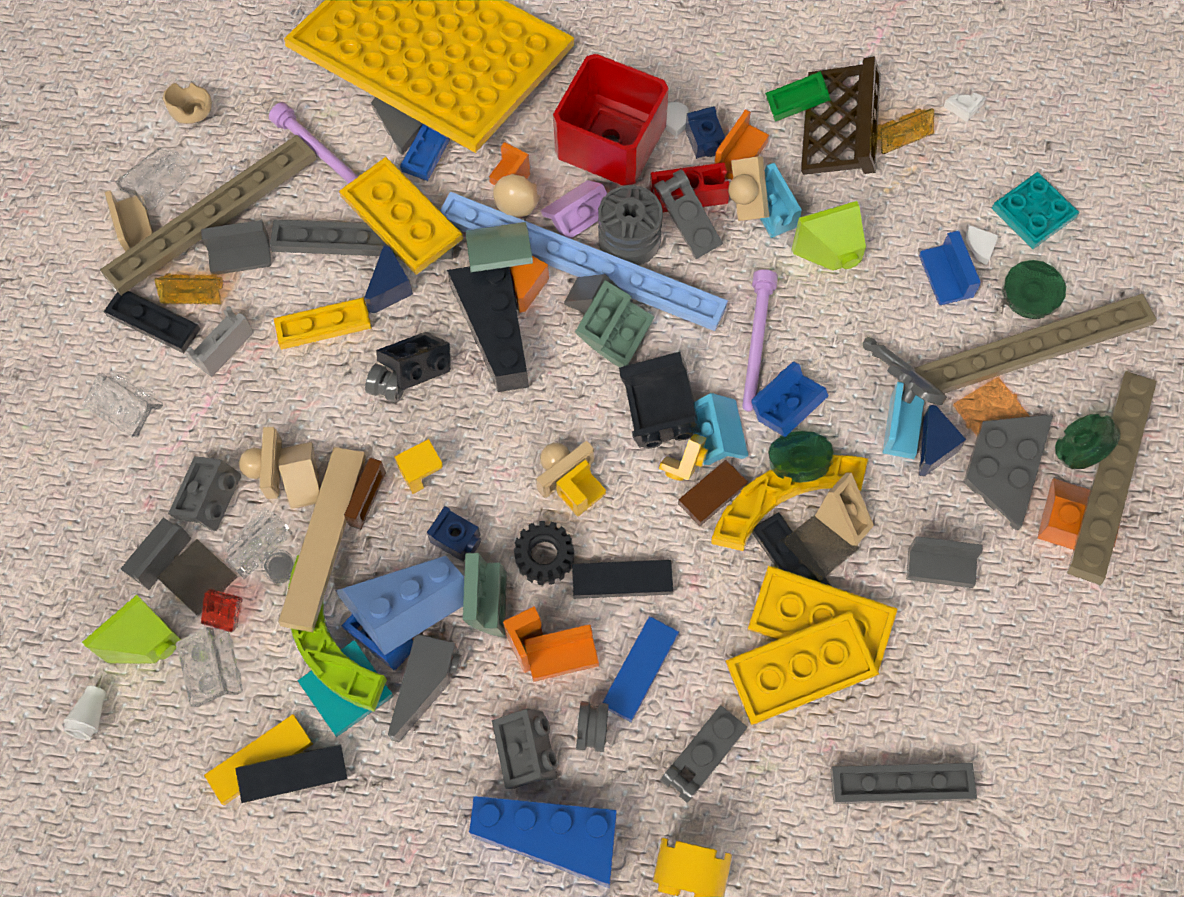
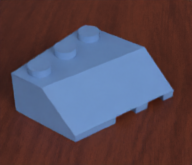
M446 556L335 591L378 648L386 655L463 607L464 576Z

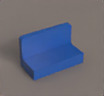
M960 231L947 233L942 246L920 252V260L939 305L975 296L981 282Z

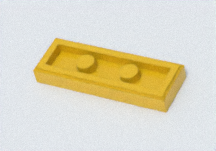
M364 297L273 318L281 350L372 329Z
M292 714L204 774V777L220 803L225 806L240 795L236 767L301 753L313 745L296 716Z

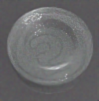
M273 549L262 558L261 571L270 582L276 584L284 583L290 580L295 560L288 551Z

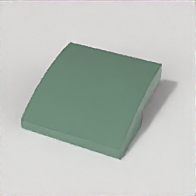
M526 222L465 230L471 272L533 263Z
M605 280L575 333L597 353L620 368L629 364L655 316L630 302L632 296Z
M466 553L463 621L484 633L505 637L503 621L506 618L507 572L501 563H486L479 553Z

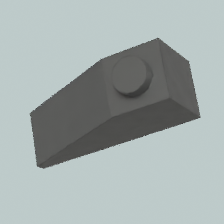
M421 635L415 636L388 731V736L392 741L400 742L450 684L452 674H458L462 655L458 654L455 643Z

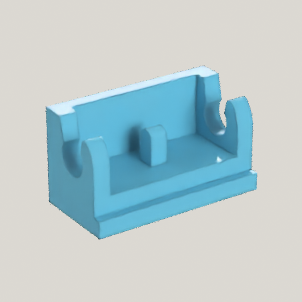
M775 163L767 165L764 170L769 217L760 218L771 238L797 228L798 219L802 212Z

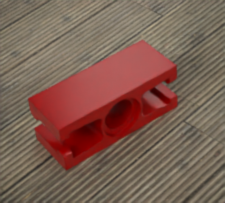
M725 162L650 173V192L656 195L661 203L662 213L668 212L654 184L661 180L666 182L674 177L673 173L680 169L686 174L702 207L728 204L729 181H725V175L727 174ZM680 188L671 192L675 201L684 196Z

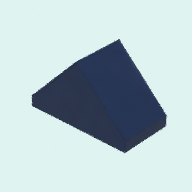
M385 245L382 248L364 297L368 312L374 314L413 295L407 275L391 248Z
M929 405L923 416L918 476H926L960 451L967 440L936 405Z

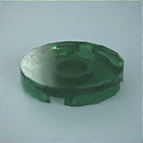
M1029 260L1020 262L1010 269L1003 281L1002 294L1004 299L1006 297L1009 307L1013 312L1024 318L1041 319L1047 315H1052L1059 309L1066 297V284L1062 275L1053 266L1042 261Z
M1099 414L1081 417L1064 430L1066 435L1062 441L1058 438L1055 445V453L1062 464L1070 469H1085L1096 465L1115 449L1120 440V429L1111 416L1106 414L1105 417H1101Z
M810 431L790 432L786 437H778L771 444L768 451L771 470L782 479L786 476L792 478V482H809L823 477L829 471V467L834 462V451L831 442L826 437Z

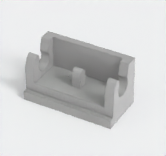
M230 306L223 310L226 317L195 350L190 346L185 350L188 360L211 377L254 333L247 318L241 313L236 316Z

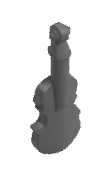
M865 338L863 348L871 351L872 356L880 358L888 364L889 368L887 371L907 385L902 393L901 400L911 404L917 395L927 402L943 405L947 396L939 388L920 376L913 367L887 349L886 346L877 344L874 338Z

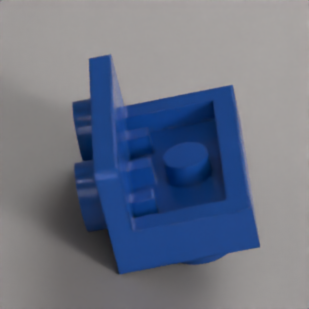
M793 361L763 390L759 391L751 403L760 423L786 437L828 397V393L824 386L805 377L800 364Z

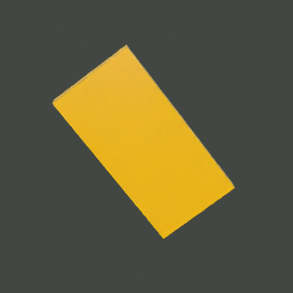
M384 157L339 190L341 198L416 275L463 240V234L387 157Z
M768 565L747 630L778 640L852 610L879 672L898 609Z
M852 610L725 660L751 726L879 675Z

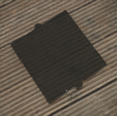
M815 515L782 541L799 558L798 562L804 564L820 581L860 548L858 545L849 544Z
M196 539L180 556L175 555V561L157 577L191 611L199 616L215 599L219 600L221 598V593L237 578V575Z

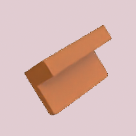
M746 109L723 140L715 155L714 164L725 162L727 171L725 177L730 180L733 179L731 161L758 157L769 140V134L749 125L751 112Z
M535 606L503 621L507 639L524 673L530 671L528 656L523 647L525 645L524 640L543 635L541 619Z
M590 624L524 640L533 682L599 666Z

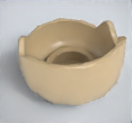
M192 82L187 88H182L177 83L171 84L164 91L162 98L170 116L182 124H193L205 119L212 107V99L207 90L196 86Z
M515 174L502 177L493 189V197L498 209L516 218L529 215L537 206L541 195L537 194V185L535 183H531L524 176Z

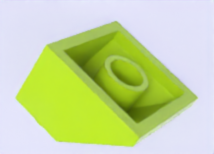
M850 202L800 217L791 249L793 254L832 271L841 268L851 269L857 266L862 261L866 249L858 202Z
M136 595L83 640L82 643L107 663L156 664L159 660H164L172 655L177 648L176 645L182 640L144 600Z

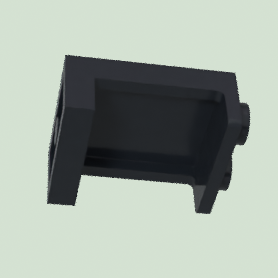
M681 352L619 368L621 380L626 387L634 428L632 436L639 448H655L660 446L662 442L672 439L678 441L687 440L693 434L701 432L688 369Z

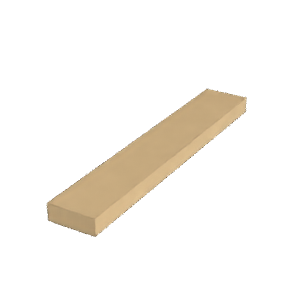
M333 447L278 621L281 627L314 632L347 523L344 513L360 480L366 460L365 452Z

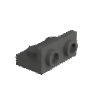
M194 456L168 514L177 520L200 523L211 531H217L241 478V473L223 460Z
M527 708L492 720L505 789H515L540 780L551 781L557 779V757L551 749L549 739L550 725L543 711Z

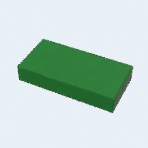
M821 71L765 93L775 122L831 100Z

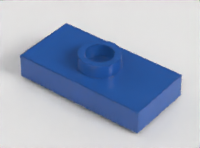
M423 124L400 165L401 172L428 181L450 138Z

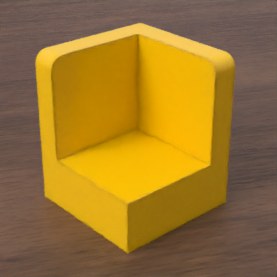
M429 439L394 456L398 469L412 494L424 489L421 479L443 468L442 461Z
M587 460L581 462L556 482L558 496L577 517L606 494V489L591 474L590 463Z

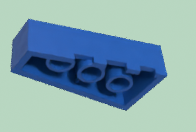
M474 796L469 829L472 838L512 853H517L536 862L552 866L610 889L617 810Z

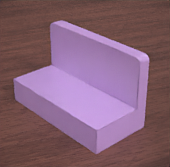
M587 180L542 209L541 213L543 217L552 219L560 235L571 239L598 221V208L607 192L602 183Z

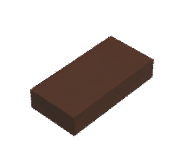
M369 457L344 513V517L351 527L362 529L382 484L386 471L380 460Z
M724 460L678 499V505L700 527L748 485V481L727 460Z

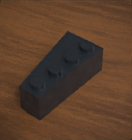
M470 266L447 270L451 290L458 301L460 310L468 323L474 341L482 354L497 391L504 392L529 388L510 267L471 272Z

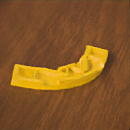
M826 455V458L795 460L767 471L745 486L733 502L726 507L716 524L711 544L744 551L753 529L769 511L787 499L799 494L833 488L845 473H852L857 487L861 491L868 458L848 455Z

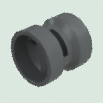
M376 363L372 366L366 379L365 392L374 396L384 395L386 400L397 403L402 397L404 390L397 387L396 371H388L386 366Z

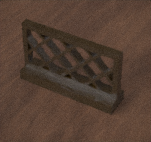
M875 56L863 58V65L820 70L823 79L831 82L827 86L829 95L837 87L845 93L835 102L831 100L825 102L830 107L820 116L813 112V109L817 106L805 110L801 160L802 174L807 175L861 168L863 174L876 173L881 73ZM820 71L808 72V76ZM859 75V80L851 88L843 84L848 77ZM850 98H853L857 101V105L847 113L841 106ZM837 112L843 118L832 127L825 121ZM850 122L856 126V130L846 138L839 131ZM822 126L828 132L816 141L811 137L812 133ZM835 136L841 143L830 152L824 145ZM847 147L854 151V159L840 160L838 158ZM821 151L826 155L820 163L809 164L810 158L816 152Z

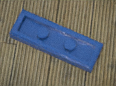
M650 616L648 617L602 702L609 704L608 711L632 723L678 637L679 631Z

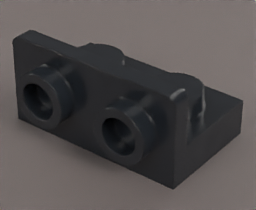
M428 332L420 333L376 350L377 362L396 371L397 387L402 390L448 373L451 370L450 343Z

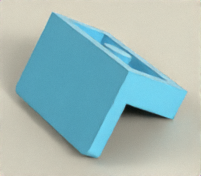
M897 382L890 398L882 453L915 459L924 400L917 395L911 404L901 400L904 383Z
M710 393L695 401L701 432L696 434L707 438L704 448L708 449L704 465H711L727 456L739 459L748 457L736 400Z

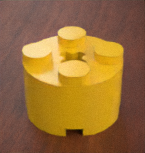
M661 838L653 876V882L658 883L657 891L679 896L681 890L693 892L694 897H724L732 860L731 853L725 852L724 859L716 857L717 850L681 841H676L675 847L668 846L669 839Z

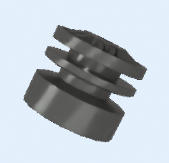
M625 185L611 190L602 198L598 208V238L601 251L639 266L649 262L657 254L661 244L663 214L662 205L656 195L640 186Z

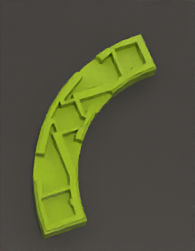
M297 555V558H296V560H295V563H294V566H293V569H292V572H291V577H290L289 586H290V583H291V580H292V577H293V574H294V571H295V567H296V564H297L299 555ZM322 602L314 632L291 628L296 646L306 664L325 686L344 700L375 712L387 679L384 675L372 672L358 665L339 649L327 627L324 603Z

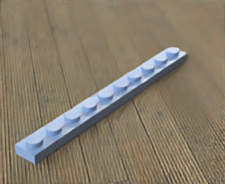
M453 192L449 193L440 209V212L458 230L463 232L465 230L526 222L532 256L549 266L577 277L605 274L622 291L632 296V299L710 330L716 331L727 307L728 300L527 221L507 215Z

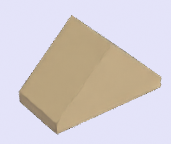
M309 442L281 448L279 470L290 508L295 509L316 504L321 486L313 443Z
M845 473L835 484L814 516L849 544L855 546L860 543L874 526L852 473Z

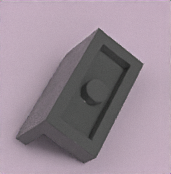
M262 220L201 229L202 241L208 250L209 268L212 275L271 266L269 235Z
M163 517L120 569L150 590L192 538L177 523L174 525Z
M917 536L908 548L906 580L973 588L976 585L977 558L983 552V545Z

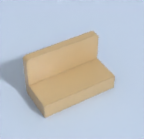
M111 190L104 192L118 241L125 252L154 233L141 194L117 202Z

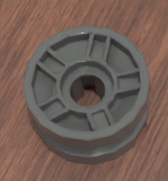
M581 701L576 750H586L587 747L594 748L595 752H604L609 704L600 703L598 706H591L590 702Z

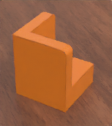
M504 142L500 147L502 159L489 176L490 183L493 185L507 175L515 174L524 176L526 179L530 175L529 154Z

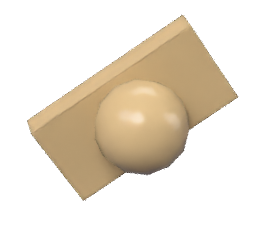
M763 156L732 160L733 179L729 184L728 193L730 198L736 203L738 221L768 218L769 208Z
M263 427L262 449L256 447L247 449L241 454L239 460L240 471L243 475L251 479L260 478L259 488L266 499H278L280 492L279 456L280 449L282 448V438L275 427Z
M585 441L572 452L562 443L553 442L546 445L540 455V463L546 471L536 478L537 490L544 498L557 490L556 482L581 462L587 460L590 465L594 462V448L591 444Z

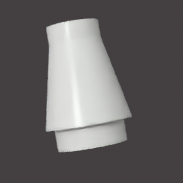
M87 686L81 698L65 718L66 726L64 732L78 739L90 740L92 735L98 732L103 702L107 694L106 691L95 686Z

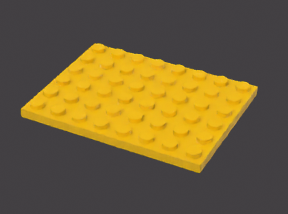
M324 0L284 38L285 46L474 153L483 146L574 46V37L505 0Z

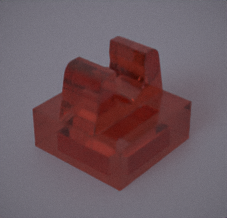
M209 589L204 594L201 624L232 633L238 627L243 602L242 597Z

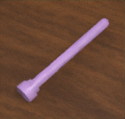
M280 102L271 109L269 120L278 128L289 129L294 135H298L315 154L347 183L352 182L358 177L296 121L294 110L285 102Z
M757 270L753 274L752 287L757 294L742 404L743 409L747 412L754 410L751 401L757 395L769 295H772L773 291L777 288L778 275L770 270Z

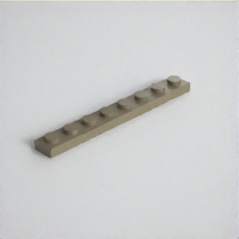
M295 135L108 263L100 271L120 295L124 294L202 240L201 229L222 226L317 160L315 152L298 135Z
M1142 293L915 367L914 370L945 394L1151 326L1156 322L1157 318Z
M1125 371L1121 379L1067 574L1098 585H1102L1106 578L1154 395L1156 380Z

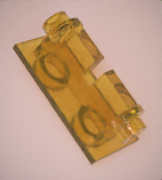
M918 108L912 113L899 117V122L892 120L885 124H878L877 141H881V153L886 154L934 134V109L921 110Z
M166 273L165 276L154 279L161 304H222L219 289L223 288V278L217 277L216 274L195 275V278H190V275H171V273Z

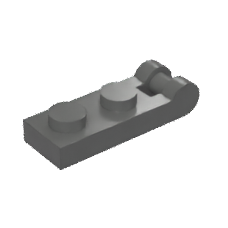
M680 169L673 173L674 177L666 182L661 180L654 185L695 259H698L723 243L693 191L686 174ZM680 188L684 196L675 201L671 192Z
M720 705L677 760L665 772L660 781L667 787L673 786L681 793L679 797L688 803L748 727ZM684 768L695 775L690 782L680 775Z

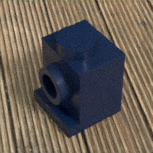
M715 106L687 113L685 131L696 159L705 156H715L717 149L725 139L716 115Z
M446 506L443 507L427 531L431 544L462 562L465 560L466 553H475L481 543L479 527L455 514ZM455 528L461 531V534L456 537L451 536Z

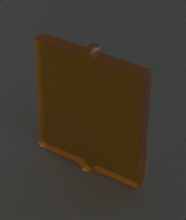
M996 377L953 404L954 408L966 422V428H971L976 436L983 421L1030 417L1017 401V395L1012 394L999 377Z

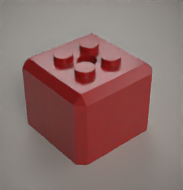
M599 54L586 56L553 113L555 153L558 160L622 186L635 184L666 128L669 88L665 80ZM615 136L618 138V141L614 142L605 137Z

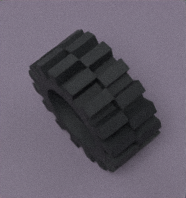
M539 521V526L531 523L528 525L529 530L526 531L523 528L520 532V538L515 540L514 556L516 565L521 575H526L527 580L531 583L533 580H536L538 585H544L546 581H549V585L555 584V579L559 578L561 581L565 578V573H569L572 569L571 564L574 563L572 538L570 534H566L565 528L562 526L557 528L554 522L546 525L545 521ZM548 542L554 545L557 549L556 558L548 564L537 563L531 556L532 550L537 544Z

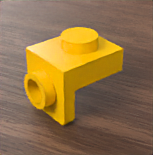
M694 434L687 443L682 460L679 461L666 456L660 462L659 469L665 471V475L671 479L683 481V479L689 480L694 474L696 467H702L708 453V449L704 448L707 438Z

